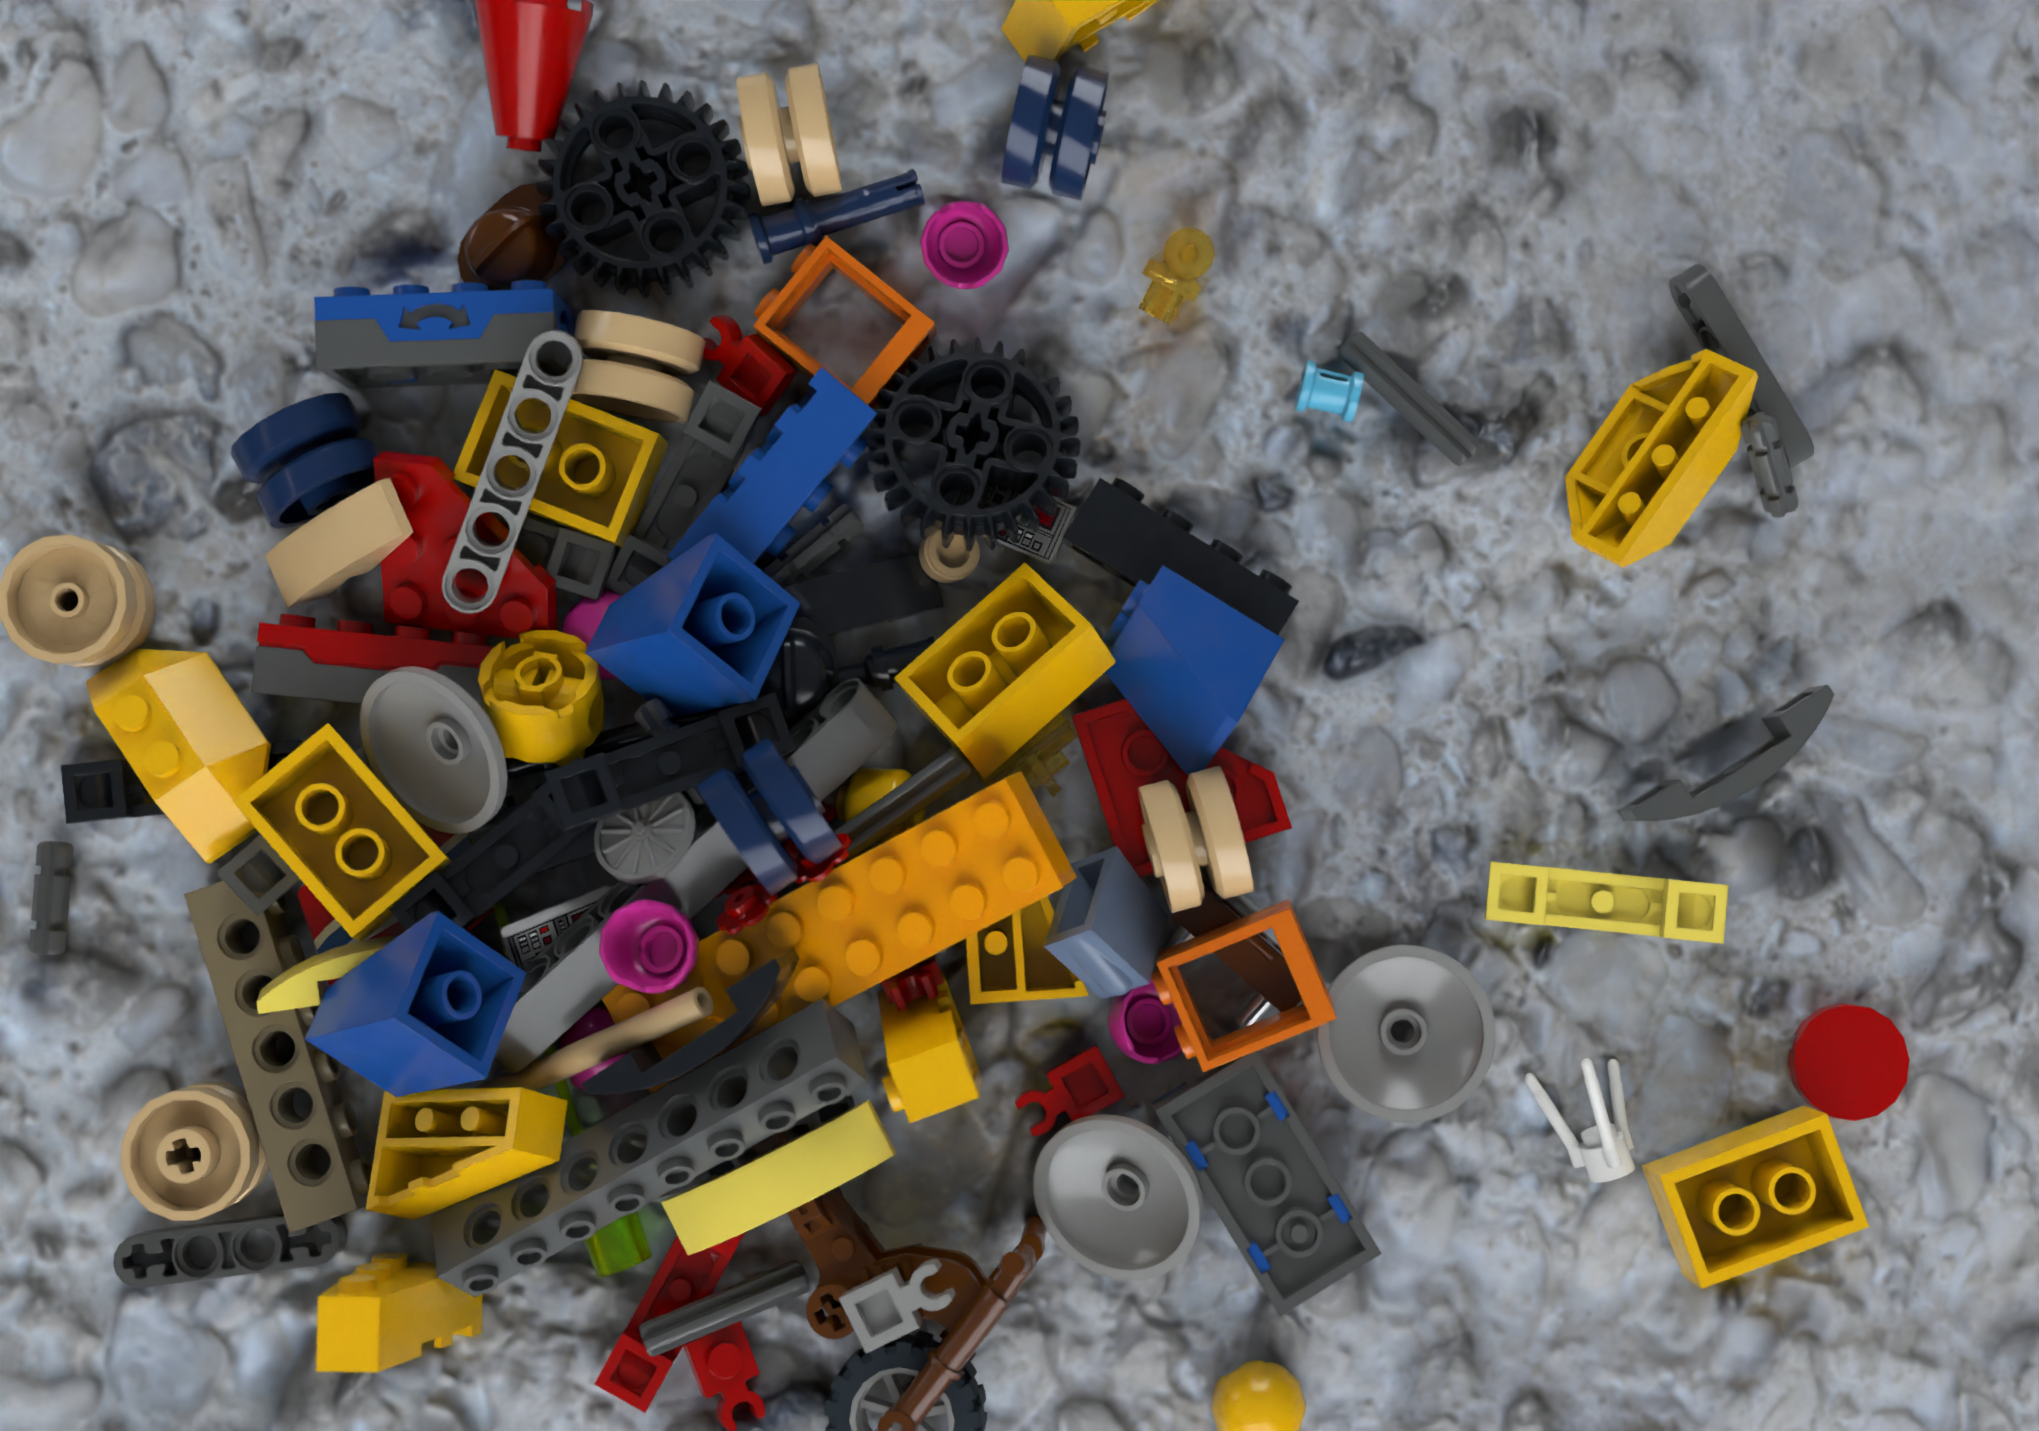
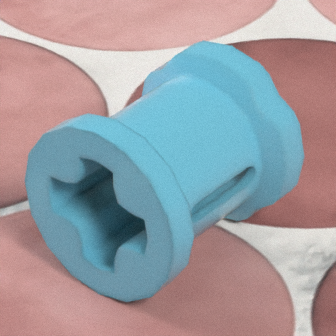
M1306 360L1297 390L1294 410L1304 412L1307 408L1341 415L1342 421L1351 423L1358 407L1364 373L1353 372L1350 376L1317 368L1315 361Z

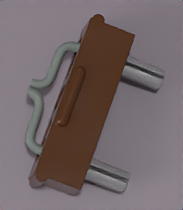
M1202 879L1205 894L1202 904L1172 913L1171 917L1181 926L1158 952L1176 945L1187 931L1189 934L1182 942L1246 916L1228 900L1218 895L1213 887ZM1244 894L1234 896L1251 913L1265 909L1256 906ZM1258 933L1212 952L1257 991L1255 996L1235 1017L1239 1026L1264 999L1266 1000L1244 1023L1243 1028L1259 1022L1272 1006L1276 1007L1280 1012H1284L1296 1007L1302 1000L1280 946L1266 933Z

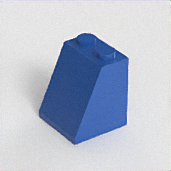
M714 533L705 537L611 603L585 653L647 701L654 698L662 700L673 715L671 719L755 701L801 603L721 536Z
M1162 565L1151 585L1139 580L1121 609L1124 612L1121 611L1103 639L1104 642L1112 646L1110 653L1116 660V663L1105 673L1184 773L1189 775L1206 768L1238 724L1283 644L1284 639Z
M433 912L328 986L305 1040L395 1097L486 1079L527 973L440 912Z

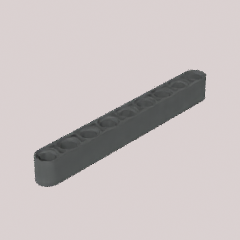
M848 679L835 687L789 728L795 749L781 756L789 768L793 765L796 766L821 802L886 744L896 730L897 720L860 679ZM745 769L736 776L749 794L757 790ZM707 804L695 813L696 827L692 844L683 860L672 871L655 881L643 884H630L619 881L522 968L527 974L493 1059L508 1073H516L525 1068L618 985L608 975L599 955L601 930L615 910L634 901L648 899L667 903L685 913L690 920L749 867Z

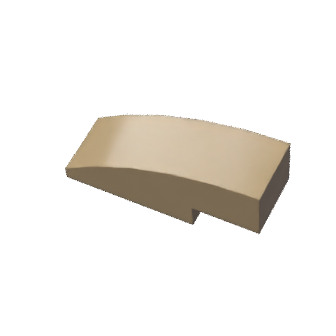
M390 478L379 480L349 496L308 521L279 542L265 557L287 608L328 597L348 578L370 572L414 532Z

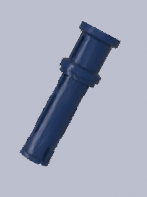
M911 169L906 173L811 203L809 198L803 199L801 197L794 200L792 207L761 217L756 212L748 214V221L763 264L772 263L774 255L805 245L813 244L817 247L823 240V236L915 206L925 205L921 185L916 183L918 177L915 170Z

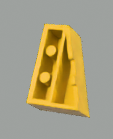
M1015 0L1001 30L1024 62H1026L1029 54L1058 61L1062 54L1077 44L1085 53L1099 43V39L1094 33L1122 17H1125L1127 22H1129L1158 0Z
M1048 896L966 938L970 1005L1089 996L1084 982L1044 947L1055 914Z
M944 973V983L937 985L939 995L936 998L929 1000L928 996L919 997L907 1004L908 1008L903 1011H898L894 1003L889 1004L884 991L877 993L889 1070L886 1071V1077H883L882 1081L893 1111L898 1112L904 1109L909 1124L977 1099L980 1095L982 1075Z
M522 1087L435 1089L401 1097H395L389 1092L384 1091L366 1210L417 1220L560 1161L568 1101Z
M389 1252L374 1254L371 1256V1262L356 1266L354 1272L348 1276L340 1277L338 1283L318 1296L316 1372H381L422 1356V1344L434 1339L435 1348H444L452 1345L453 1335L473 1337L481 1334L483 1294L473 1297L438 1278L436 1263L408 1262V1255L405 1253Z

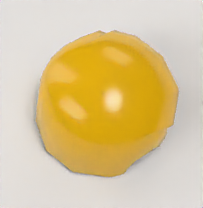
M1253 1360L1243 1363V1365L1230 1374L1221 1376L1218 1379L1214 1388L1210 1409L1218 1431H1300L1306 1411V1401L1300 1382L1284 1366L1274 1362Z

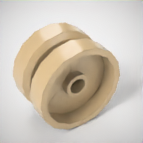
M818 62L788 69L785 77L788 106L786 107L780 106L776 85L767 72L737 77V92L741 116H739L740 132L749 170L753 171L762 206L792 201L796 190L792 163L800 162L806 189L814 197L843 192L834 135Z
M584 310L578 313L573 337L580 344L582 352L595 359H583L582 368L570 399L593 408L629 417L667 423H687L692 413L695 392L684 381L673 376H687L700 370L706 341L689 330L645 317L601 310ZM572 363L567 366V371L571 368Z
M70 534L43 537L22 548L6 566L0 582V620L11 641L29 656L54 664L71 665L80 668L109 666L130 654L135 648H139L149 636L156 614L154 586L144 567L124 550Z
M1220 766L1188 775L1186 793L1190 812L1185 813L1176 787L1168 780L1137 788L1145 823L1142 825L1145 844L1156 878H1160L1170 912L1174 913L1202 904L1205 894L1200 871L1201 866L1206 867L1214 891L1224 899L1253 891V879L1244 837L1227 781Z
M199 1082L150 1100L131 1119L121 1142V1170L131 1194L148 1211L170 1220H200L249 1197L266 1179L270 1170L245 1089L228 1082Z

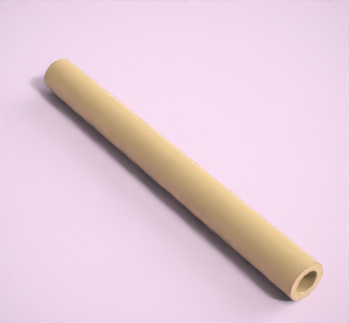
M697 987L538 1058L516 1073L507 1072L475 1088L522 1087L539 1091L710 1016L714 1010L712 997L706 989Z

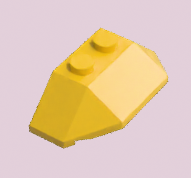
M1704 349L1692 355L1691 360L1668 366L1630 384L1565 476L1573 541L1622 568L1670 545L1737 451L1742 435L1741 424L1744 418H1747L1758 380L1757 372L1711 350Z
M135 648L130 654L115 661L85 681L93 710L146 790L206 863H212L258 831L232 801L267 773L271 744L207 652Z

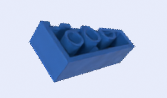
M821 367L809 381L810 387L807 394L798 405L794 403L787 408L765 438L767 442L761 449L756 448L747 457L728 482L730 486L723 494L719 493L667 555V562L670 563L705 537L714 533L721 536L754 565L766 551L776 557L797 532L789 523L799 511L805 507L813 513L834 488L826 479L841 462L850 469L866 450L867 446L863 435L877 413Z

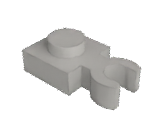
M930 1259L920 1264L911 1276V1279L905 1283L897 1267L844 1292L839 1297L865 1353L920 1328L923 1320L918 1311L919 1308L937 1311L943 1309L952 1301L956 1294L953 1287L937 1294L930 1292L925 1286V1277L933 1275L942 1266L939 1259Z

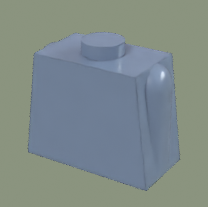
M1117 846L1071 863L1077 878L1062 889L1044 947L1102 1000L1111 996H1122L1129 992V990L1149 984L1168 915Z

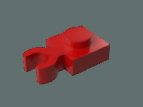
M727 315L712 316L709 322L719 331L721 342L718 346L711 338H703L706 341L703 358L711 361H720L724 368L716 380L726 389L761 407L760 416L767 415L797 374V371L759 334L746 335L742 340L740 326L733 318Z
M934 954L882 981L881 984L889 1004L894 1003L898 1011H903L908 1008L907 1004L919 997L928 996L929 1000L936 998L939 995L937 985L944 983V977L938 956Z
M1094 1044L1045 1071L1053 1087L1046 1091L1037 1088L1025 1090L1016 1098L1015 1104L1020 1109L1031 1102H1037L1045 1108L1044 1118L1030 1126L1031 1134L1038 1136L1048 1132L1054 1126L1057 1115L1064 1111L1067 1112L1071 1121H1075L1079 1118L1094 1115L1123 1099L1125 1095L1097 1044Z
M741 1321L683 1344L701 1395L708 1399L718 1393L720 1394L716 1409L717 1417L728 1431L737 1430L732 1412L734 1407L740 1402H748L752 1414L757 1419L765 1417V1406L761 1397L747 1388L745 1383L746 1380L759 1375L760 1372Z

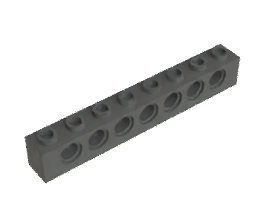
M820 999L562 1143L560 1161L460 1201L431 1216L437 1277L473 1297L491 1292L500 1283L528 1268L542 1264L548 1257L575 1242L590 1238L597 1230L625 1215L641 1210L645 1204L670 1190L687 1185L696 1176L725 1160H731L740 1156L745 1149L775 1133L791 1128L795 1122L826 1105L839 1102L846 1094L868 1083L854 1024L825 1000Z

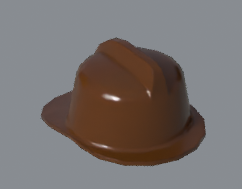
M535 183L520 185L505 194L478 218L460 243L457 261L462 280L464 282L488 285V291L511 290V283L515 281L536 280L546 282L570 260L563 259L557 251V247L565 238L553 241L545 231V227L556 219H544L538 211L539 204L552 198L539 195ZM579 214L578 218L580 224H582L581 214Z

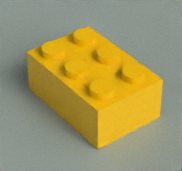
M497 369L493 372L453 471L456 476L452 479L472 490H476L517 377ZM528 398L520 402L517 409V417L523 427L531 431H540L551 423V411L544 401L537 398ZM570 399L528 512L623 548L628 534L634 533L669 443L657 432ZM507 455L498 460L496 467L497 475L507 486H522L530 479L529 465L521 457Z
M1024 562L896 675L894 679L920 712L954 748L957 747L963 753L971 766L986 779L1113 666L1116 660L1092 624Z
M329 723L232 801L352 938L361 942L393 916L389 909L435 871H442L452 862Z
M1805 1105L1641 1166L1681 1273L1701 1289L1869 1227L1827 1114Z

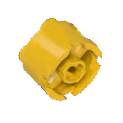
M532 630L519 634L520 643L513 644L507 649L505 641L492 648L481 663L478 683L484 710L499 734L505 758H515L528 763L554 762L559 766L569 764L577 756L583 759L585 749L593 744L603 730L605 719V705L598 663L585 653L587 649L586 643L577 636L557 630Z

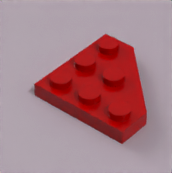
M382 451L373 458L375 483L379 480L391 479L414 532L381 561L385 622L519 639V634L532 630L558 631L556 580L540 563L534 567L516 547L513 550L497 595L490 606L483 611L472 614L460 612L451 607L444 598L442 591L443 576L472 500L454 483L452 478L456 475L439 457ZM490 511L482 513L476 518L477 532L484 540L495 543L504 540L509 535L506 527ZM466 568L456 573V586L465 596L475 598L482 596L488 591L487 578L479 570Z
M1127 699L1073 715L1072 720L1113 846L1119 848L1139 877L1153 874L1142 831V825L1145 823L1137 788L1168 780L1176 787L1185 813L1190 812L1186 793L1188 775L1184 773ZM1220 747L1205 769L1216 766L1221 767L1234 802L1245 843L1291 829L1292 826L1274 772Z

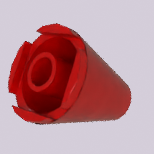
M475 0L495 135L507 137V149L541 152L542 142H546L547 137L554 139L556 137L559 127L558 119L562 117L593 16V4L582 0L581 11L568 9V0Z

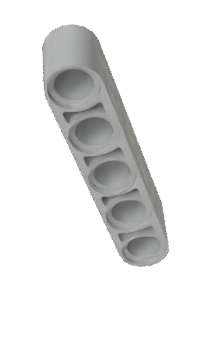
M551 330L542 333L533 339L525 354L443 576L442 591L444 598L451 607L460 612L472 614L483 611L491 605L500 588L582 368L583 353L581 346L575 337L567 332ZM555 340L568 346L572 353L573 361L571 368L566 373L552 375L545 372L539 365L538 351L545 342ZM528 398H537L544 401L550 408L552 415L549 426L540 431H531L523 427L517 417V409L520 402ZM507 455L521 457L529 465L530 479L522 486H507L497 475L496 467L498 460ZM489 511L499 513L508 522L509 535L504 540L495 543L484 540L477 532L476 518L482 513ZM466 568L479 570L487 578L488 591L482 596L475 598L465 596L456 586V573Z

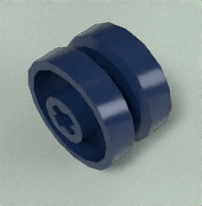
M1029 54L1023 68L1012 113L1003 161L1002 183L1031 189L1040 178L1046 155L1053 156L1049 176V186L1052 194L1081 200L1090 166L1096 163L1107 114L1103 107L1109 72L1080 66L1071 76L1065 101L1059 100L1058 96L1062 78L1059 62Z
M326 393L283 408L255 424L232 445L231 456L243 478L251 483L262 484L257 492L256 501L270 526L281 529L307 523L332 506L375 483L373 458L380 454L373 441L367 438H356L361 431L363 421L347 395L343 393Z
M767 736L742 753V766L757 790L749 794L734 773L722 767L696 784V787L747 865L771 895H774L797 879V865L782 843L783 841L791 837L805 858L816 864H819L841 849L843 845L822 816L826 810L795 765L789 768Z

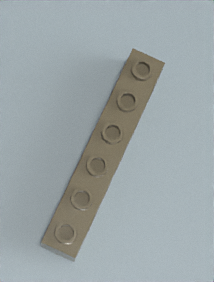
M224 881L184 894L289 1233L365 1207L372 1168L365 1157L360 1158L353 1137L358 1132L356 1116L351 1105L347 1101L342 1102L336 1083V1079L340 1077L338 1060L305 1040L319 1005L258 1014L256 1002L261 981L267 976L273 980L294 965L305 960L302 946L295 935H289L283 913L288 910L286 895L284 894L257 917ZM250 921L256 924L260 932L259 943L251 952L247 951L241 942L242 929ZM283 1032L289 1034L295 1043L294 1056L288 1063L283 1062L275 1050L277 1038ZM299 1088L306 1090L312 1097L313 1109L307 1119L300 1117L293 1108V1097ZM316 1144L323 1146L329 1152L331 1158L330 1168L325 1175L315 1171L310 1162V1154Z

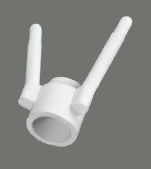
M1584 1058L1581 1061L1584 1081L1597 1124L1581 1133L1582 1143L1577 1141L1535 1075L1527 1073L1524 1076L1525 1083L1566 1146L1574 1168L1586 1166L1590 1181L1594 1183L1616 1180L1634 1171L1635 1166L1629 1151L1634 1148V1144L1628 1129L1623 1085L1617 1060L1611 1059L1607 1064L1614 1124L1609 1121L1592 1060Z

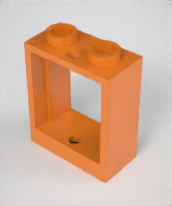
M825 236L817 247L809 244L797 256L790 269L794 276L781 292L774 288L761 300L754 312V316L758 320L754 323L753 327L757 334L773 349L812 379L818 370L823 367L869 407L877 409L879 406L877 399L879 389L892 390L891 380L894 372L902 375L907 372L909 357L912 356L917 359L937 335L936 325L929 317L828 236ZM832 269L903 325L852 388L781 333Z
M1289 899L1158 952L1156 963L1159 969L1152 973L1153 983L1164 1005L1174 1003L1182 1024L1174 1026L1181 1049L1187 1060L1197 1057L1203 1072L1337 1019L1335 1006ZM1272 928L1304 1004L1212 1040L1180 965Z

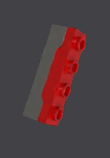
M280 614L279 624L259 622L257 636L259 645L256 646L251 688L253 693L362 704L367 690L378 678L394 669L412 666L426 668L451 679L468 691L483 707L478 677L482 661L494 648L493 646H487L488 635L453 632L452 642L430 640V629L408 626H395L394 636L372 634L374 624L349 620H338L337 630L315 628L316 618L291 614Z

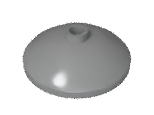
M400 667L388 672L372 683L361 705L360 732L363 747L374 774L415 820L429 828L445 833L463 834L472 832L490 821L498 813L505 798L507 767L499 734L483 707L459 684L426 668Z
M1417 945L1382 947L1370 951L1351 962L1339 973L1328 988L1335 1006L1337 1019L1317 1027L1320 1057L1335 1087L1347 1100L1362 1111L1374 1117L1392 1122L1416 1123L1428 1121L1458 1108L1481 1085L1490 1068L1495 1049L1496 1029L1493 1011L1483 988L1476 978L1463 965L1450 956ZM1398 1020H1407L1411 1025V1034L1404 1041H1396L1391 1035V1027Z
M1117 1115L1086 1116L1068 1123L1056 1132L1044 1146L1038 1157L1033 1176V1192L1039 1216L1056 1244L1068 1256L1085 1268L1100 1275L1120 1280L1137 1281L1155 1278L1167 1273L1180 1264L1197 1241L1203 1222V1199L1196 1175L1180 1150L1164 1135L1150 1126L1134 1119ZM1125 1175L1133 1178L1137 1184L1129 1182Z

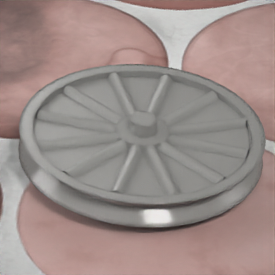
M678 793L599 820L594 834V849L598 861L615 878L630 884L648 883L665 876L683 860L692 844L696 827L693 807L683 793Z

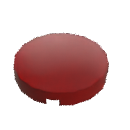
M1838 1003L1819 1008L1800 1023L1794 1034L1797 1036L1793 1041L1792 1049H1789L1787 1061L1792 1084L1808 1105L1820 1112L1826 1113L1829 1117L1858 1121L1877 1116L1896 1102L1907 1083L1910 1059L1904 1037L1889 1018L1870 1007Z

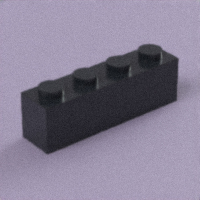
M1102 478L1098 480L1063 536L1062 543L1133 588H1135L1139 580L1151 585L1162 565L1276 635L1280 633L1299 602L1289 595L1292 589L1289 583L1265 569L1261 571L1259 576L1239 564L1243 556L1220 540L1213 539L1211 544L1208 545L1190 534L1194 527L1193 524L1174 511L1164 508L1161 514L1153 511L1141 503L1145 495L1124 480L1115 478L1112 484Z

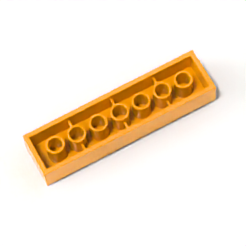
M1020 771L837 867L821 881L809 882L779 898L768 906V914L756 925L751 927L745 926L734 935H729L726 930H720L699 941L698 962L687 980L673 990L650 994L618 984L602 1000L614 1023L617 1024L697 987L706 989L711 995L714 1004V1010L710 1016L651 1041L661 1058L665 1059L738 1012L725 991L726 989L775 957L793 948L800 959L791 979L771 1009L742 1038L703 1063L705 1064L820 999L825 1000L832 1007L1063 888L1076 879L1077 876L1024 775ZM685 1074L676 1077L670 1081H667L665 1083L650 1087L649 1090L651 1093L659 1090L660 1088L668 1085L669 1083L675 1081L676 1079L684 1076Z

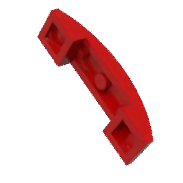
M746 1232L691 1255H687L677 1235L594 1385L646 1413L683 1345L657 1356H650L643 1344L639 1326L643 1322L711 1295Z

